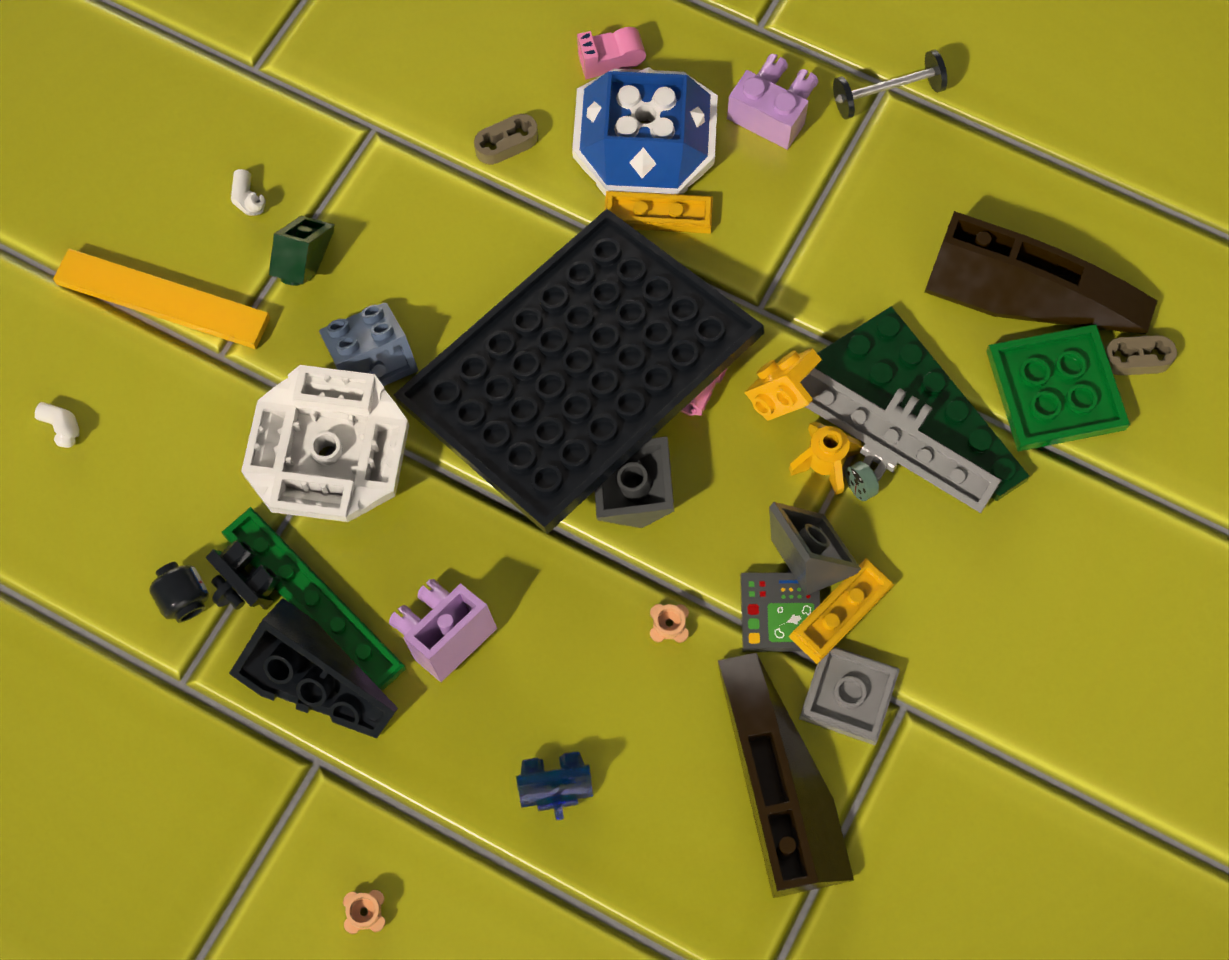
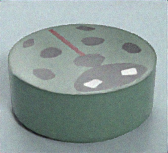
M858 461L845 469L847 484L859 500L866 501L878 494L879 483L869 465Z

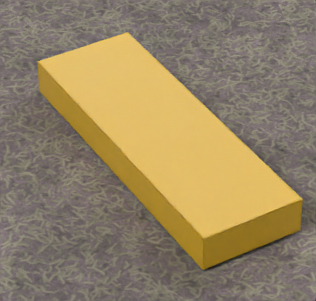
M606 191L605 210L611 211L633 229L711 234L713 196Z
M867 558L859 564L861 570L856 575L845 579L788 636L816 664L894 586Z

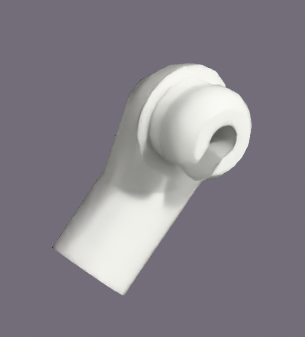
M243 169L235 170L233 173L231 202L248 216L260 215L266 204L264 196L260 194L258 197L255 192L250 191L251 173Z
M40 402L35 410V419L53 425L54 432H56L54 437L56 445L65 448L74 446L76 442L75 437L79 436V427L75 415L69 410Z

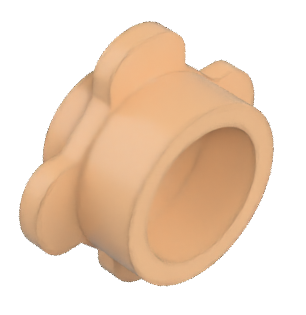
M681 604L654 605L650 610V616L653 618V628L650 630L652 640L662 642L664 639H674L678 643L687 640L689 631L685 628V619L689 615L688 609ZM668 620L673 622V625L670 627L666 625Z
M372 890L369 894H357L355 892L346 894L343 899L347 917L344 922V928L348 933L356 934L359 930L364 929L379 932L384 928L385 919L381 915V905L384 903V896L380 891ZM363 908L368 909V914L365 916L360 914Z

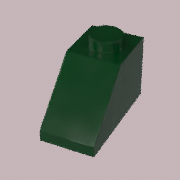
M301 215L274 233L269 275L281 278V282L293 286L302 285L317 274L334 232L335 224Z

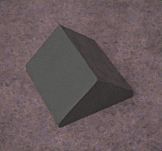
M667 436L651 438L595 490L596 516L598 521L643 528L675 511Z
M773 502L770 505L771 541L806 595L854 576L861 570L824 514Z

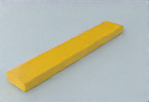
M68 249L53 278L59 286L253 349H257L271 319L268 312L72 249Z

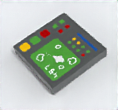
M792 572L741 573L742 651H803L788 636L820 605V591L806 595Z

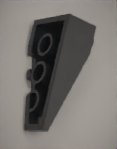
M284 598L263 618L229 672L231 676L264 698L272 701L277 697L295 703L296 709L308 713L310 710L330 716L335 724L376 739L398 709L314 619Z

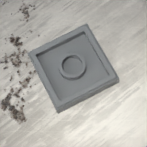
M834 647L816 666L799 719L876 745L900 669Z

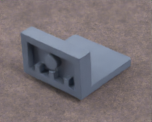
M387 303L368 306L358 314L346 319L334 320L328 326L319 330L337 370L375 374L383 386L419 371L406 335Z

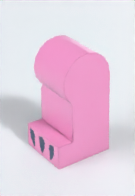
M624 27L614 33L610 32L592 36L591 31L577 34L578 56L585 80L601 76L614 68L630 69L636 67L646 58L639 31L635 27Z

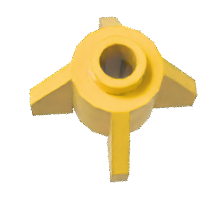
M817 421L810 423L808 427L811 435L809 448L790 463L789 471L791 476L808 471L811 467L821 475H830L829 481L835 495L841 494L844 491L843 465L847 457L860 453L863 447L862 442L846 435L835 426H826Z

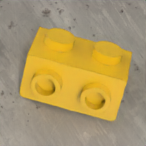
M811 348L800 354L792 351L778 363L775 360H771L757 371L756 374L759 378L744 393L751 400L754 409L767 421L808 406L813 399L800 382L822 359Z

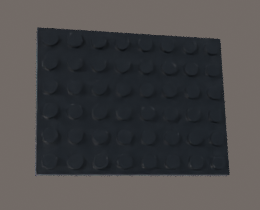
M606 209L393 395L400 406L548 534L764 334V326Z

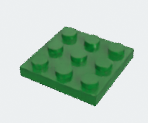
M1096 324L988 346L986 352L1018 452L1125 431L1129 427L1130 423Z

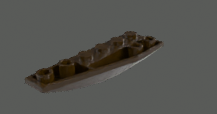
M955 211L924 292L994 317L1078 327L1096 324L1098 329L1145 335L1148 332L1158 301L1126 281L1059 248Z
M757 653L718 660L720 676L773 898L854 881L834 799Z

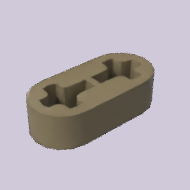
M517 114L481 130L474 139L477 158L485 164L493 165L530 149L538 140L536 121L527 114ZM521 128L524 132L528 131V135L522 136L520 132L516 133V130ZM490 142L491 145H496V149L490 150L489 147H485V144Z
M1158 335L1116 338L1105 349L1114 375L1162 373L1171 366L1177 356L1175 344L1170 339ZM1153 349H1157V352L1161 355L1165 354L1162 361L1158 360L1157 355L1150 354ZM1117 350L1121 351L1122 356H1129L1125 363L1121 362L1120 357L1114 356Z

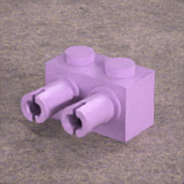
M770 54L758 74L756 75L746 70L729 95L727 119L788 150L805 124L809 102L806 99L819 81L812 72L805 79L808 70L801 69L788 90L776 85L783 72L788 68V64L782 57L775 64L777 55Z
M430 579L426 584L432 590H428L422 585L418 591V599L425 602L432 610L421 620L409 607L402 605L398 608V611L403 617H400L394 611L390 616L389 624L404 635L403 638L415 661L438 681L442 682L497 630V626L487 604L461 583L449 593L435 579Z

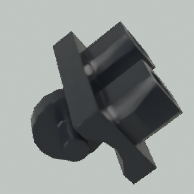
M234 541L223 552L213 549L206 556V559L221 574L214 577L211 581L217 588L212 601L218 607L231 603L236 610L243 607L246 601L251 607L260 605L263 609L267 610L274 602L269 595L279 583L280 578L265 565H260L252 575L244 569L256 556L254 550L244 541Z

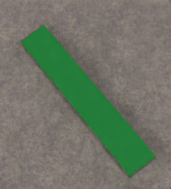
M251 507L222 531L223 536L231 544L236 540L244 541L254 550L256 556L251 560L250 564L255 569L260 565L270 568L280 578L275 590L289 603L314 619L381 691L406 670L405 665Z

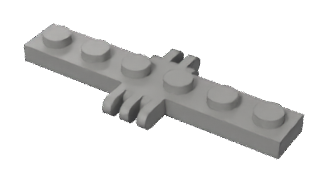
M815 368L800 382L813 399L808 406H805L806 408L865 443L860 451L862 455L866 456L863 462L870 467L873 462L879 464L874 471L878 481L886 469L893 473L898 464L979 513H982L1002 481L919 431L929 416L932 407L925 404L918 416L914 415L913 411L919 399L912 396L905 408H902L899 405L904 400L906 391L900 388L895 393L886 410Z

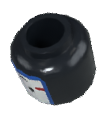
M171 562L155 572L157 578L151 583L149 591L161 614L166 619H176L178 623L194 618L205 610L204 603L209 597V592L194 566H179L177 562Z

